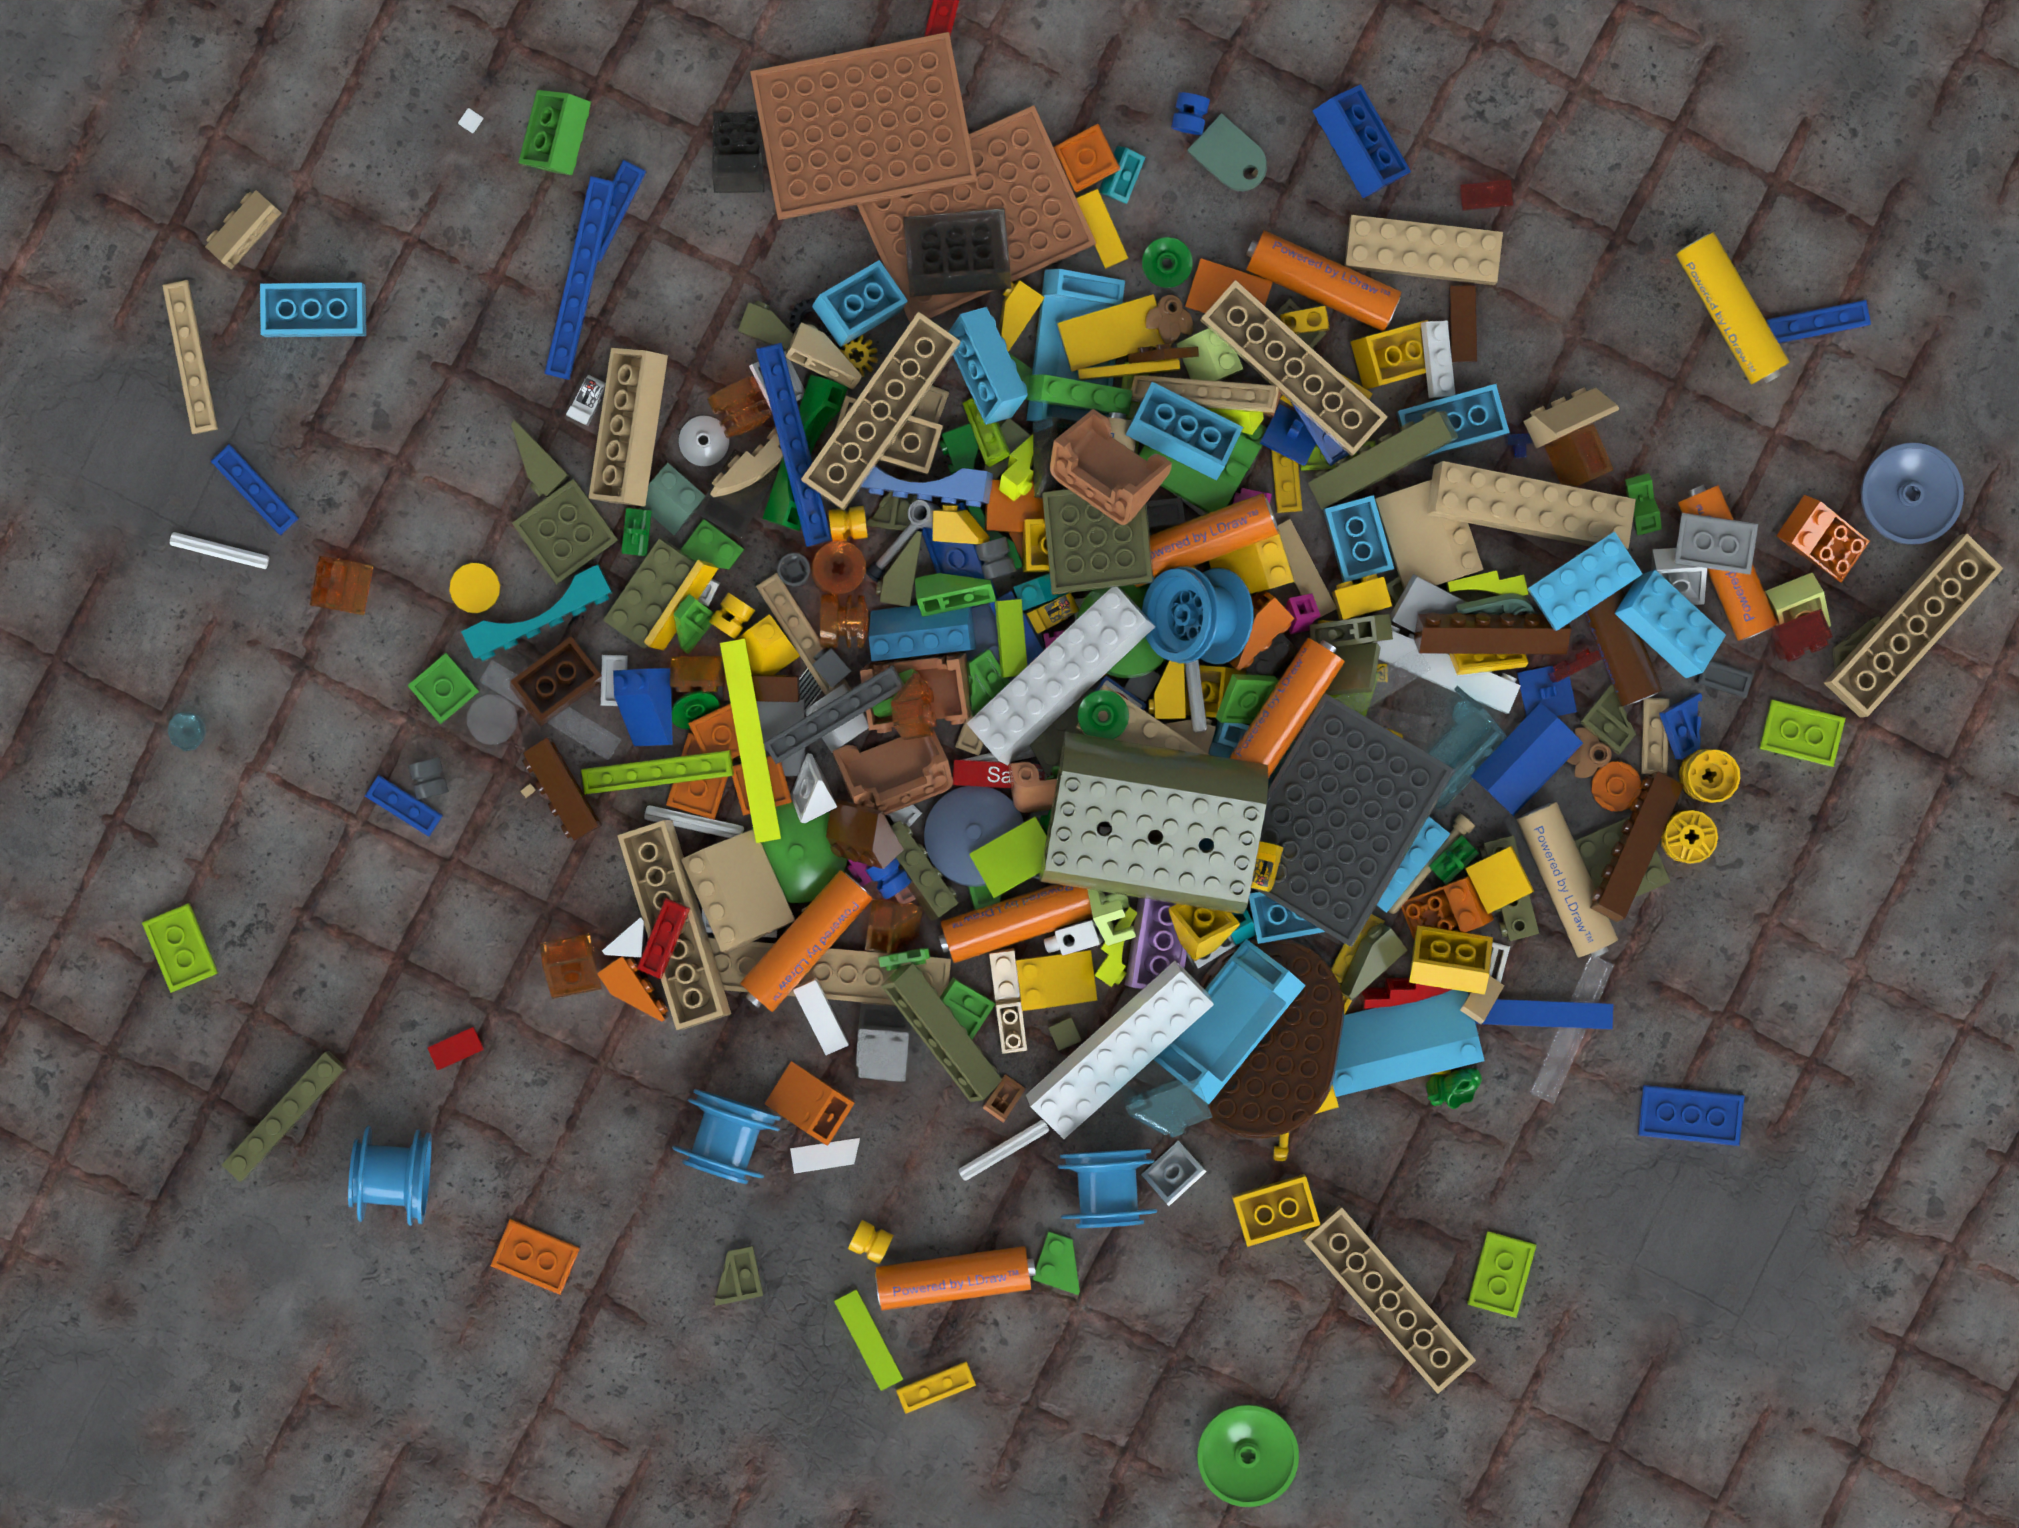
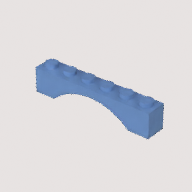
M876 464L860 488L869 489L868 493L883 495L884 491L893 492L892 496L899 498H908V494L917 495L918 500L932 501V497L942 498L941 502L947 504H956L957 500L966 501V506L980 508L981 503L989 504L993 474L988 471L962 468L953 475L943 479L918 483L899 480L889 475Z

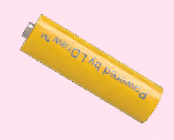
M1714 232L1707 234L1681 249L1680 252L1675 254L1750 384L1752 385L1762 378L1768 383L1780 376L1781 373L1778 369L1790 363L1716 234Z

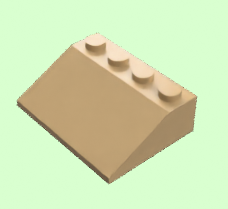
M1432 480L1375 499L1403 589L1406 588L1413 574L1436 586L1483 570L1468 523L1427 515Z
M753 829L681 859L721 952L729 953L795 921V917L761 842L756 843Z

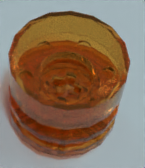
M754 376L733 383L707 398L714 414L726 412L728 415L719 422L720 426L723 427L731 423L733 425L724 431L726 438L744 435L760 427L767 419L773 416L771 409L759 412V409L768 404L766 399L757 402L753 400L761 392Z
M833 541L824 545L815 554L811 563V575L815 584L823 592L830 595H844L853 591L863 581L866 573V561L862 552L855 545L846 541ZM834 562L837 565L843 564L842 575L832 573L831 570L834 568Z
M821 594V648H837L840 636H845L847 648L852 646V637H857V648H864L868 634V608L865 602V595H858V606H852V595H848L846 606H840L838 595Z

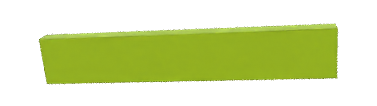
M731 750L581 769L584 794L734 775Z

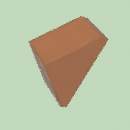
M1005 1074L1002 1081L984 1103L983 1109L1004 1123L1026 1088Z

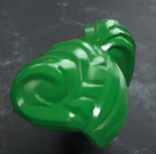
M1465 1068L1458 1071L1454 1070L1446 1077L1439 1074L1432 1076L1426 1083L1427 1098L1434 1106H1441L1442 1103L1446 1102L1451 1109H1456L1464 1103H1471L1475 1091L1481 1084V1074L1477 1068Z

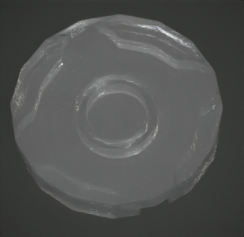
M485 695L478 698L470 706L467 713V725L471 734L476 740L484 744L497 745L507 741L514 734L517 727L518 715L515 707L508 699L499 695Z

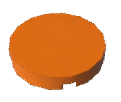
M1609 762L1607 765L1600 767L1594 773L1591 780V792L1594 800L1602 808L1609 811H1623L1631 808L1634 800L1642 792L1638 772L1631 765L1624 762Z

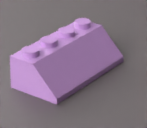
M1138 897L1137 915L1134 921L1136 937L1132 938L1125 979L1126 986L1144 989L1175 960L1185 968L1187 952L1179 942L1169 914V908L1176 905V903Z

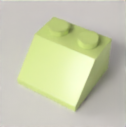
M1209 328L1176 344L1177 348L1198 347L1199 357L1182 358L1190 379L1220 381L1243 371L1237 353Z
M1813 573L1765 591L1779 623L1776 627L1784 645L1831 626L1824 591Z

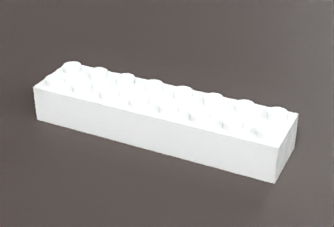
M1119 587L1110 588L981 709L967 725L996 759L1008 766L1156 626L1125 591Z
M1175 960L1026 1094L1030 1107L1065 1139L1214 1005L1209 993Z

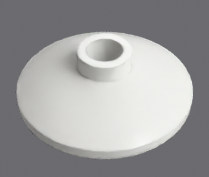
M697 416L689 420L681 429L679 447L683 456L689 462L698 466H711L718 463L726 455L729 448V434L725 426L716 418ZM701 436L708 437V443L706 445H701L699 443V438Z

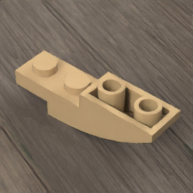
M776 427L768 435L767 439L770 441L765 446L760 444L752 454L746 451L741 457L736 455L728 464L729 471L725 475L721 472L711 483L714 485V488L710 495L718 497L742 490L763 478L781 462L783 453L780 449L781 446Z
M1014 948L991 951L989 956L1002 1054L1027 1051Z

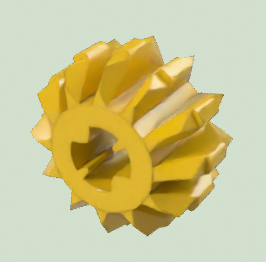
M863 335L858 337V342L852 340L850 341L851 344L842 346L845 350H839L864 377V367L869 372L873 371L872 366L868 362H878L877 358L870 357L869 355L876 354L878 351L877 348L868 350L872 340H867L863 345ZM858 350V353L864 354V357H860V362L856 363L854 359L849 358L850 355H853L852 351Z

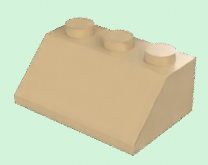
M257 190L253 194L251 192L246 194L240 202L242 206L238 211L229 213L223 221L225 225L221 230H215L207 238L208 244L205 247L230 269L234 268L282 214Z
M1584 387L1571 393L1572 399L1566 401L1565 397L1551 402L1552 408L1545 410V407L1542 406L1530 412L1532 417L1525 420L1524 424L1537 449L1618 411V405L1597 388L1586 391Z

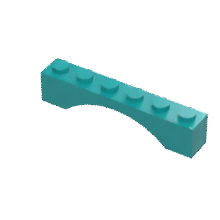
M596 565L575 575L563 597L551 609L538 617L512 624L482 621L461 631L474 659L481 658L483 662L496 655L494 651L502 647L508 650L518 645L517 640L524 636L530 639L541 633L540 628L548 624L550 628H553L564 622L563 617L571 613L575 617L587 611L585 606L593 602L597 606L610 599L608 595L613 592L600 565Z

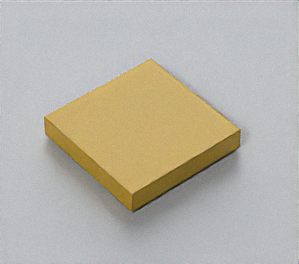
M1512 846L1465 868L1488 914L1534 892Z

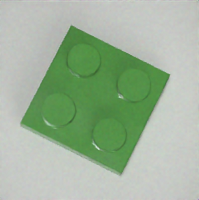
M445 653L407 685L440 724L445 722L480 692L448 653Z
M1232 674L1216 718L1220 723L1251 724L1279 681L1275 676Z

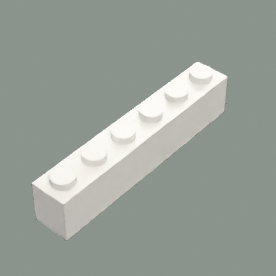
M1392 625V640L1372 642L1378 643L1381 647L1379 660L1505 714H1509L1521 686L1515 683L1516 678L1504 673L1501 677L1493 674L1492 671L1457 675L1450 655L1419 653L1414 641V635L1409 634L1408 637L1399 634L1400 629Z

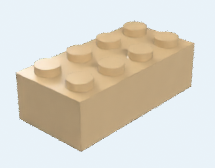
M845 396L836 429L857 399ZM910 416L879 461L929 476L943 425Z

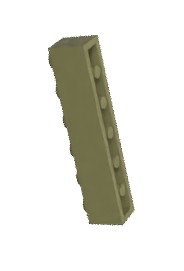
M1433 409L1422 415V421L1416 424L1414 421H1411L1401 426L1400 433L1394 436L1392 433H1389L1379 438L1380 444L1372 448L1370 445H1367L1357 451L1358 456L1352 459L1345 457L1335 463L1336 468L1330 471L1326 468L1314 474L1315 479L1308 482L1321 510L1335 506L1459 438L1446 412H1437Z
M913 963L899 966L881 987L970 1102L984 1100L1002 1081L997 1074V1069L987 1061L982 1054L981 1048L974 1044L968 1036L967 1030L954 1018L951 1009L944 1005L938 997L937 991L923 977L922 971Z
M324 1052L225 1160L222 1166L239 1182L245 1180L347 1067L331 1052Z

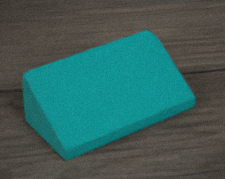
M1117 146L1114 156L1121 170L1103 179L1099 193L1127 204L1146 157L1126 147Z

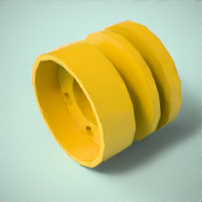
M1701 749L1688 755L1681 763L1679 781L1684 784V792L1692 799L1709 803L1722 802L1730 798L1738 789L1740 768L1735 759L1727 752L1717 749ZM1706 771L1711 772L1712 775L1708 777V780L1702 778Z
M1694 810L1677 811L1670 816L1660 838V844L1666 855L1673 860L1690 864L1702 862L1713 853L1717 845L1718 833L1712 819L1703 812ZM1690 829L1692 834H1696V839L1691 840V844L1684 837L1685 834H1689Z

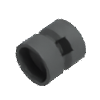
M1006 537L975 546L979 560L984 561L981 568L986 580L1016 572L1013 558L1007 556L1010 549Z
M790 553L782 557L777 568L780 579L788 586H802L811 577L810 563L804 556L798 553Z
M440 757L408 765L410 776L413 780L417 781L413 786L417 800L449 792L446 779L439 775L443 771Z

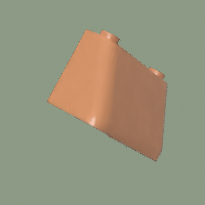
M1092 409L1054 440L1050 471L1052 476L1066 488L1115 522L1126 525L1138 514L1169 475L1172 462L1159 454H1153L1147 461L1112 438L1109 419Z
M959 651L876 661L860 670L862 683L894 665L898 673L913 669L921 677L904 711L884 719L874 715L872 708L866 711L869 730H877V733H886L892 731V727L897 724L944 718L946 721H951L952 725L966 723V719L970 717L966 652Z
M930 720L909 722L905 727V736L861 753L853 745H844L832 751L852 803L882 811L885 816L941 794L951 788L953 779L949 762Z
M1030 762L1009 764L1014 807L1024 813L1050 810L1053 804L1057 779L1040 781L1037 768Z

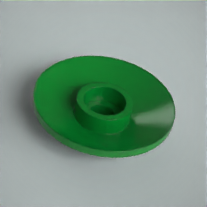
M1164 237L1153 241L1146 248L1142 258V268L1145 276L1151 283L1162 288H1173L1182 284L1189 277L1193 266L1192 255L1188 247L1180 240L1171 237ZM1169 259L1172 262V266L1170 268L1163 267V260Z
M1109 690L1092 692L1083 699L1079 706L1078 722L1086 735L1115 739L1127 727L1129 721L1127 704L1115 692ZM1101 711H1105L1108 714V719L1101 721L1098 718V714Z
M707 691L689 693L681 697L673 705L672 722L679 728L691 729L688 723L719 709V701L714 694Z

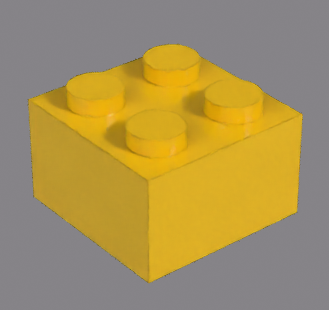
M1377 574L1361 578V583L1353 585L1352 581L1336 585L1337 590L1332 592V596L1337 608L1339 621L1391 607L1392 604L1384 577L1378 578Z

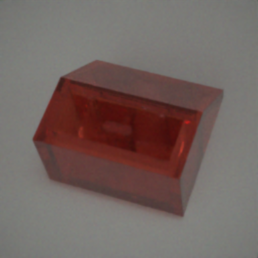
M1822 609L1778 625L1771 630L1779 661L1786 659L1788 663L1801 658L1805 654L1804 651L1809 649L1811 653L1824 649L1825 646L1829 645L1828 641L1833 637Z

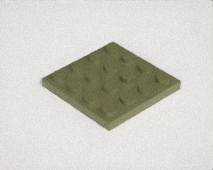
M1069 489L1042 492L1052 594L1154 582L1146 504L1129 523L1121 525Z

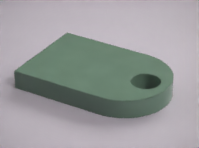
M1222 113L1187 150L1194 159L1226 187L1235 191H1248L1255 188L1263 181L1267 172V160L1263 150ZM1248 168L1258 170L1257 176L1252 180L1244 177V172Z
M1514 593L1456 605L1457 613L1462 614L1486 613L1501 615L1503 613L1517 615L1521 611L1535 614L1530 601L1526 597Z

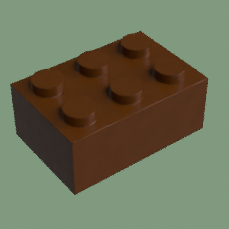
M570 636L510 681V689L541 727L601 683L602 675Z

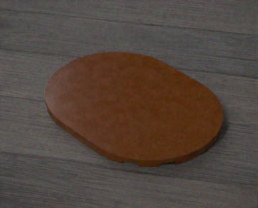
M1253 939L1250 942L1290 971L1305 987L1210 1104L1190 1090L1197 1107L1210 1121L1221 1129L1241 1137L1271 1138L1298 1128L1308 1121L1322 1106L1330 1092L1335 1076L1344 1022V1000L1339 982L1331 968L1319 955L1308 947L1288 939L1259 944L1257 939ZM1241 945L1225 952L1218 958L1210 970L1205 973L1200 982L1204 989H1206Z

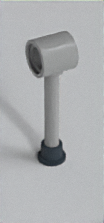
M923 500L914 501L908 509V518L911 523L877 562L874 561L869 567L864 568V572L876 582L881 580L880 577L885 572L884 568L918 529H923L924 527L933 528V510H938L940 507ZM927 510V515L923 519V513Z

